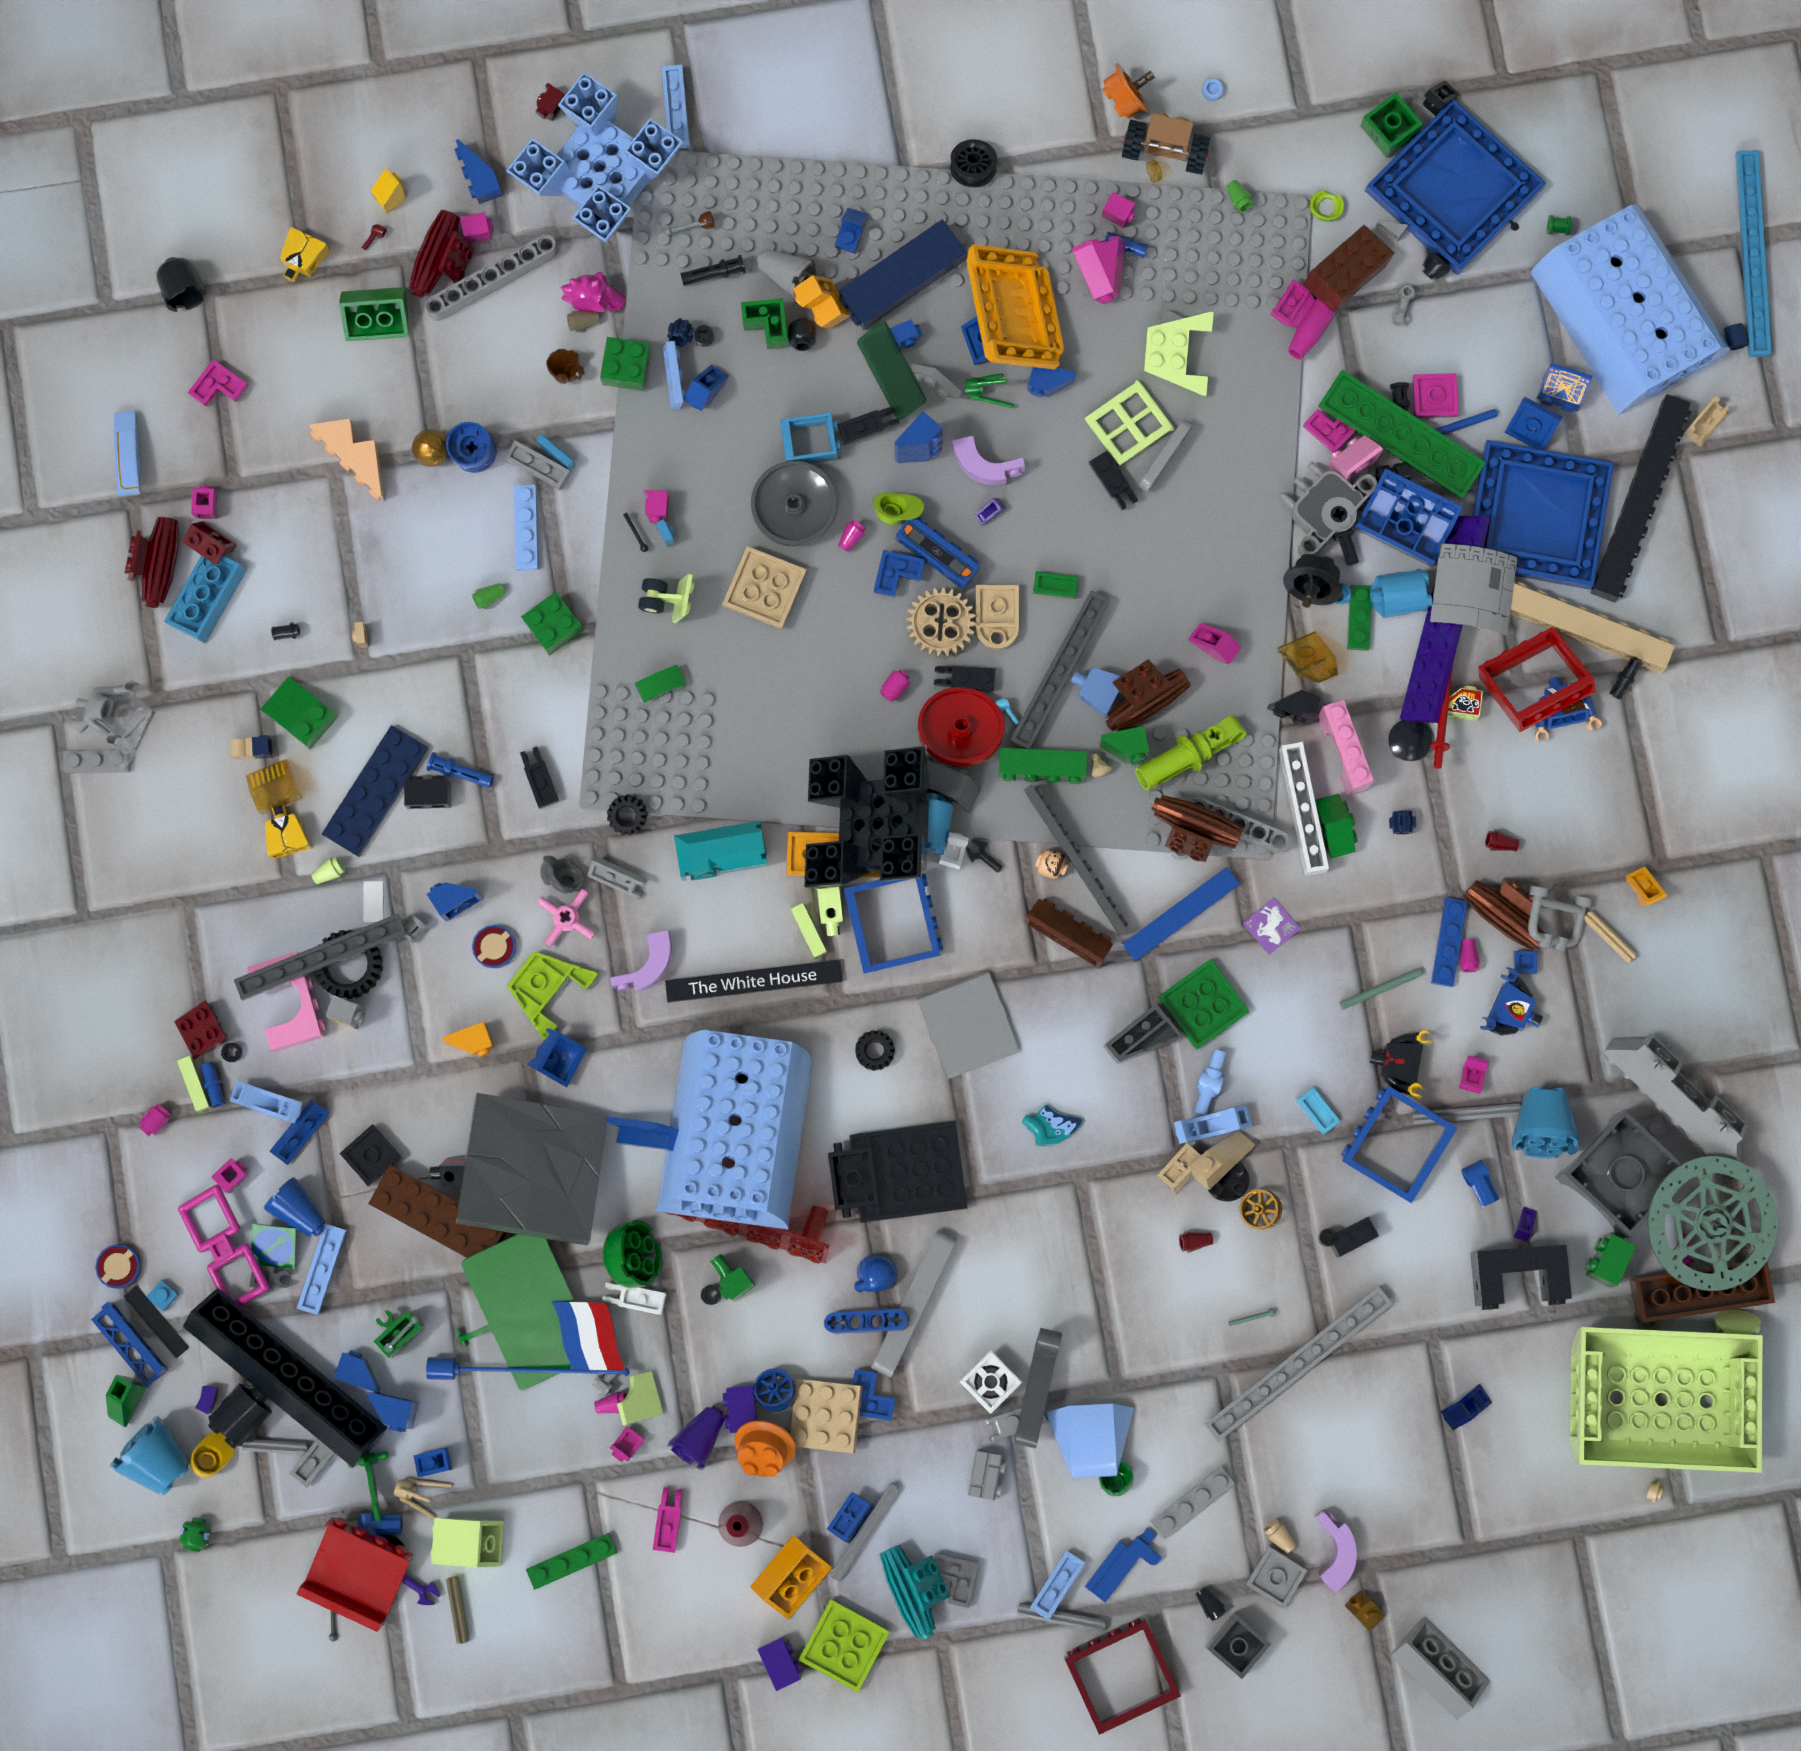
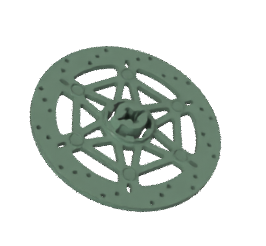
M1698 1157L1677 1166L1657 1187L1648 1210V1237L1657 1260L1676 1280L1700 1290H1726L1749 1280L1767 1262L1777 1238V1209L1768 1186L1750 1167L1727 1157ZM1720 1173L1731 1176L1740 1181L1743 1187L1737 1192L1715 1184L1712 1181V1174ZM1694 1177H1698L1699 1185L1679 1203L1672 1201L1673 1195L1684 1183ZM1706 1189L1709 1190L1713 1201L1711 1204H1706ZM1715 1189L1729 1193L1731 1197L1719 1203ZM1700 1192V1207L1686 1206V1203ZM1751 1198L1755 1199L1759 1209V1232L1752 1231L1747 1204ZM1738 1200L1737 1205L1729 1213L1726 1206ZM1715 1208H1717L1718 1210H1720L1719 1213L1711 1212V1211L1715 1210ZM1741 1208L1743 1210L1745 1227L1733 1221V1218ZM1682 1210L1695 1212L1694 1219L1691 1220L1681 1213ZM1667 1214L1674 1217L1678 1245L1674 1249H1671L1666 1236L1665 1217ZM1680 1220L1693 1227L1684 1239ZM1707 1220L1715 1222V1224H1718L1719 1226H1713L1711 1225V1223L1707 1222ZM1734 1226L1742 1231L1744 1235H1731L1732 1227ZM1706 1233L1712 1234V1235H1715V1236H1710V1238H1708V1237H1706V1235H1707ZM1697 1234L1700 1240L1688 1247L1689 1241ZM1726 1239L1739 1240V1243L1726 1254ZM1720 1242L1719 1258L1713 1247V1244ZM1706 1243L1711 1257L1695 1253L1694 1250ZM1747 1243L1752 1244L1754 1248L1749 1256L1738 1266L1728 1270L1727 1261ZM1687 1255L1712 1263L1714 1272H1698L1686 1266L1682 1260Z

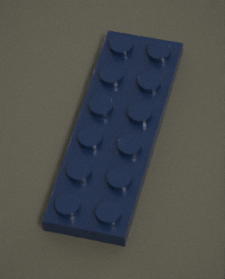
M391 725L321 834L357 857H360L403 790L404 780L410 779L429 748Z

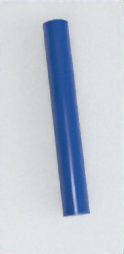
M1492 409L1436 428L1435 430L1445 435L1498 416L1497 411Z

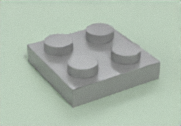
M1268 1546L1245 1585L1285 1609L1307 1570Z

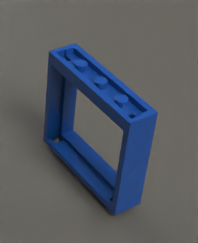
M925 873L921 878L915 879L932 950L872 965L869 960L854 892L909 879L880 881L879 879L843 888L864 974L940 956L943 945L941 937L936 938L934 929H938L936 916L931 917L929 908H933L931 895H926L925 887L928 886Z
M1387 1085L1386 1089L1382 1087L1375 1097L1378 1100L1375 1107L1370 1106L1365 1113L1364 1118L1367 1120L1364 1125H1358L1352 1135L1355 1138L1353 1143L1345 1146L1341 1153L1343 1156L1342 1161L1412 1204L1458 1128ZM1391 1095L1445 1128L1406 1192L1352 1160Z

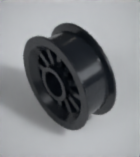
M970 139L960 142L952 150L950 172L958 183L967 187H981L988 184L994 178L997 155L991 145L982 140Z

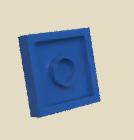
M1524 396L1504 433L1535 449L1544 450L1563 416Z

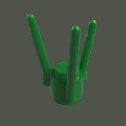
M1003 373L965 379V395L971 396V401L979 400L1014 408V404L979 396V394H983L984 385L1007 383V379H996L1003 377Z

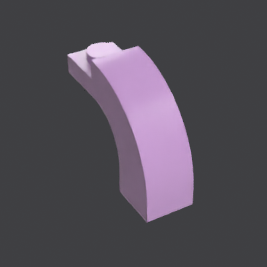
M973 436L952 441L954 456L961 470L968 477L981 484L990 486L1006 485V476L1017 477L1022 474L1021 472H1025L1023 458L1003 463H991L983 459L976 449Z
M668 930L646 935L649 946V957L646 964L634 973L611 977V985L614 989L617 988L618 991L631 989L630 985H634L635 991L638 993L649 989L664 976L672 956V944Z
M1320 1511L1314 1517L1331 1535L1335 1544V1554L1331 1563L1318 1576L1333 1593H1337L1347 1583L1354 1571L1357 1559L1356 1543L1351 1530L1345 1522L1336 1526L1337 1520L1329 1511L1326 1514Z

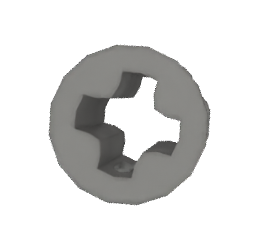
M412 915V920L405 926L407 933L405 937L414 943L415 938L420 932L428 927L416 916Z

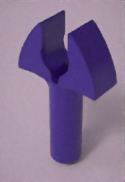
M407 1574L404 1575L402 1583L419 1594L418 1604H435L428 1600L425 1592H432L435 1596L440 1597L438 1588L433 1582H430L429 1586H423Z

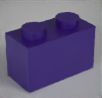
M754 1386L726 1388L727 1393H723V1405L728 1406V1415H725V1428L730 1429V1433H736L745 1423L757 1421Z
M782 1636L757 1649L776 1691L801 1680L800 1674L803 1673L799 1661L794 1662L791 1656L794 1650L789 1639L784 1640Z

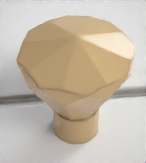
M1098 753L1091 755L1093 762L1092 777H1103L1111 771V766L1101 760Z

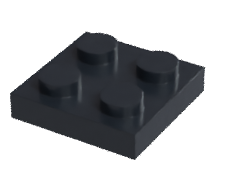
M374 1124L339 1153L369 1187L387 1171L389 1165L393 1166L402 1158Z

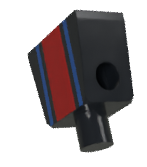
M466 1155L449 1157L439 1166L430 1167L431 1180L440 1179L442 1187H461Z

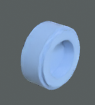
M1214 78L1205 81L1202 88L1204 98L1209 101L1220 99L1224 90L1223 84Z

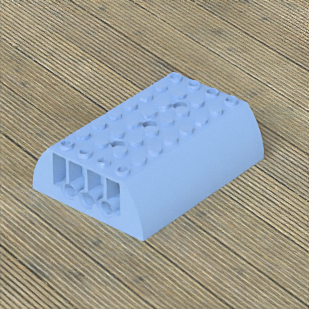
M1638 204L1622 209L1561 243L1541 259L1530 272L1618 415L1725 356L1730 351L1729 346ZM1610 259H1620L1621 266L1614 267ZM1636 293L1641 294L1644 297V302H1635L1633 295ZM1658 329L1664 330L1666 338L1659 339L1655 331Z
M711 1030L697 1031L684 1039L670 1120V1127L679 1131L673 1151H665L656 1211L788 1230L813 1059L804 1048L790 1041ZM739 1074H744L748 1077V1081L740 1084L735 1078ZM733 1116H738L742 1122L738 1126H733L729 1123V1119ZM730 1158L734 1160L735 1165L727 1169L722 1165V1162Z

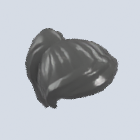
M548 855L543 857L544 862L541 865L540 876L544 884L552 885L554 889L566 894L580 891L583 888L585 876L571 859L557 860L555 857Z

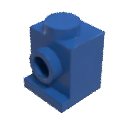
M912 319L888 329L889 338L897 355L901 353V348L905 347L907 349L914 346L919 341V337L923 336L919 325H914Z

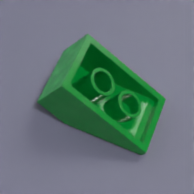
M289 676L261 708L264 713L309 750L338 718L332 710Z

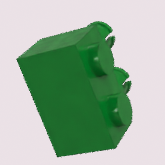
M719 1254L710 1261L721 1277L719 1281L721 1287L718 1290L726 1300L730 1298L732 1301H735L755 1287V1284L741 1266L736 1270L732 1269L723 1254Z

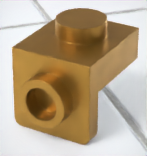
M1358 1591L1345 1604V1607L1368 1631L1385 1616L1362 1591Z

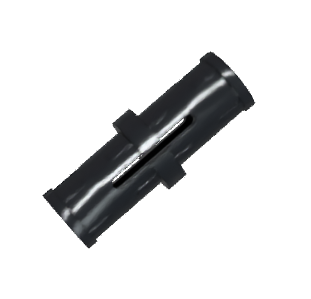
M1631 656L1623 671L1619 672V678L1609 694L1621 700L1629 685L1635 681L1634 677L1641 665H1643V661L1635 656Z

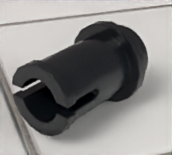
M290 622V625L272 627L273 640L291 637L296 639L297 636H300L298 623Z

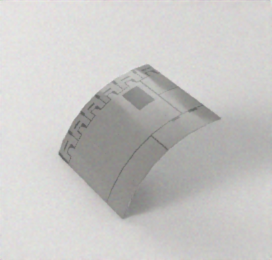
M1440 544L1430 622L1474 626L1507 635L1517 557L1481 547Z

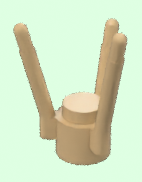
M409 1477L406 1481L399 1479L394 1490V1496L399 1497V1501L407 1503L431 1519L436 1518L435 1515L411 1501L414 1497L430 1502V1498L416 1493L417 1487L413 1485L451 1488L452 1484L415 1480Z

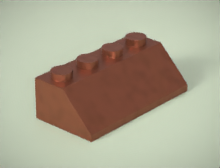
M1039 898L1027 914L1025 924L1099 969L1113 947V943L1110 942L1112 939L1104 933L1100 932L1098 935L1093 932V927L1084 921L1081 923L1073 919L1074 915L1070 912L1057 910L1054 908L1056 905L1046 898L1044 900Z

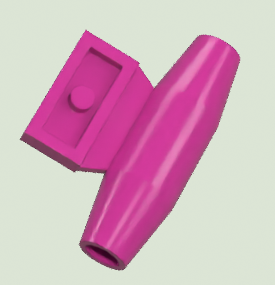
M1293 279L1270 315L1286 327L1297 328L1288 348V353L1293 358L1301 360L1318 343L1337 311L1333 313L1318 298L1314 300L1310 293L1311 291Z

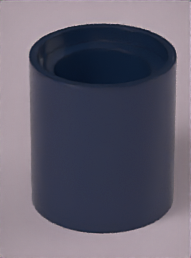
M1742 323L1733 324L1724 329L1731 351L1748 345Z

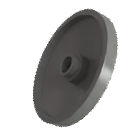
M786 461L769 468L758 479L751 496V510L757 527L767 538L784 546H803L818 540L829 530L836 516L837 497L831 480L822 470L806 462Z

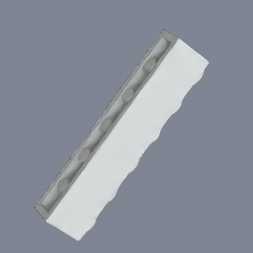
M1303 742L1283 745L1279 749L1304 875L1306 877L1326 873L1329 870Z

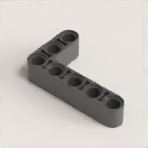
M1040 1328L1014 1444L1031 1448L1037 1447L1062 1332Z

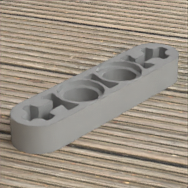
M1185 419L1182 420L1139 484L1141 489L1147 493L1151 490L1193 427L1192 423Z

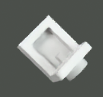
M949 832L947 850H944V855H940L938 863L959 870L969 838L964 837L960 833Z

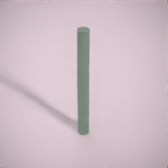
M1419 967L1340 1001V1006L1344 1010L1422 976L1423 973Z

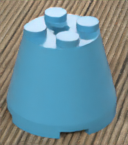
M1533 1086L1530 1088V1092L1524 1095L1512 1136V1149L1514 1151L1519 1149L1524 1151V1156L1544 1159L1557 1158V1155L1566 1152L1573 1155L1579 1151L1580 1138L1565 1089L1554 1088L1548 1090L1540 1086Z
M155 1416L152 1419L153 1423L151 1425L145 1424L127 1442L120 1452L119 1459L117 1457L114 1458L110 1467L116 1473L157 1494L162 1493L165 1495L173 1487V1480L176 1477L182 1478L189 1470V1459L165 1422L158 1416Z

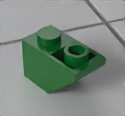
M115 1375L106 1393L108 1417L123 1427H127L147 1387L131 1377Z

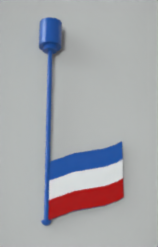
M552 1302L559 1318L563 1346L572 1369L460 1367V1362H456L455 1357H428L426 1364V1377L432 1380H455L456 1375L459 1376L460 1371L625 1374V1377L629 1375L630 1371L628 1368H624L617 1348L613 1320L606 1303Z

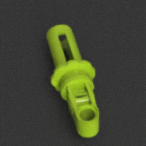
M1230 715L1201 733L1196 732L1192 734L1189 739L1181 734L1177 737L1178 745L1135 768L1137 779L1146 791H1149L1189 768H1192L1194 772L1202 770L1201 762L1210 760L1215 753L1241 741L1247 732L1235 715Z

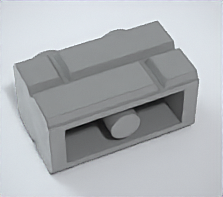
M976 1450L968 1491L969 1496L995 1500V1496L1000 1497L1002 1483L998 1482L999 1473L1004 1474L1006 1461L1002 1460V1455Z

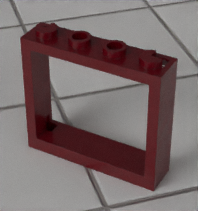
M1140 1618L1127 1623L1129 1627L1120 1630L1119 1627L1107 1632L1108 1637L1100 1640L1099 1637L1088 1641V1646L1079 1649L1078 1646L1072 1648V1650L1066 1652L1067 1656L1064 1657L1099 1735L1181 1697L1145 1619L1142 1621ZM1143 1630L1170 1689L1100 1721L1073 1662Z

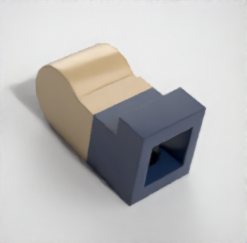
M268 735L247 739L230 740L231 758H272V739Z

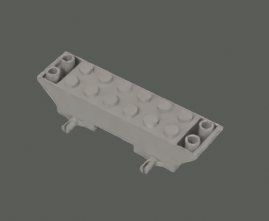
M1651 1033L1645 1039L1613 1038L1603 1052L1606 1060L1612 1065L1616 1064L1622 1070L1621 1073L1627 1080H1632L1637 1084L1638 1090L1644 1096H1649L1660 1111H1665L1670 1116V1120L1674 1125L1682 1127L1692 1142L1699 1143L1703 1147V1151L1707 1156L1727 1157L1743 1163V1137L1748 1125L1737 1115V1107H1733L1735 1104L1732 1103L1729 1105L1725 1104L1717 1095L1709 1100L1679 1072L1683 1063L1671 1052L1672 1045H1669V1042L1661 1043Z

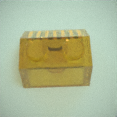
M287 759L246 775L250 794L257 811L262 815L271 812L275 806H286L302 799Z

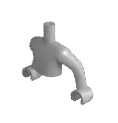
M126 680L123 686L97 687L92 690L89 700L82 698L76 700V706L86 708L83 716L84 722L105 737V743L111 747L118 748L114 742L117 738L121 739V736L111 733L96 721L98 719L107 720L111 715L113 700L105 695L124 693L135 695L136 693L132 691L134 685L139 686V683Z

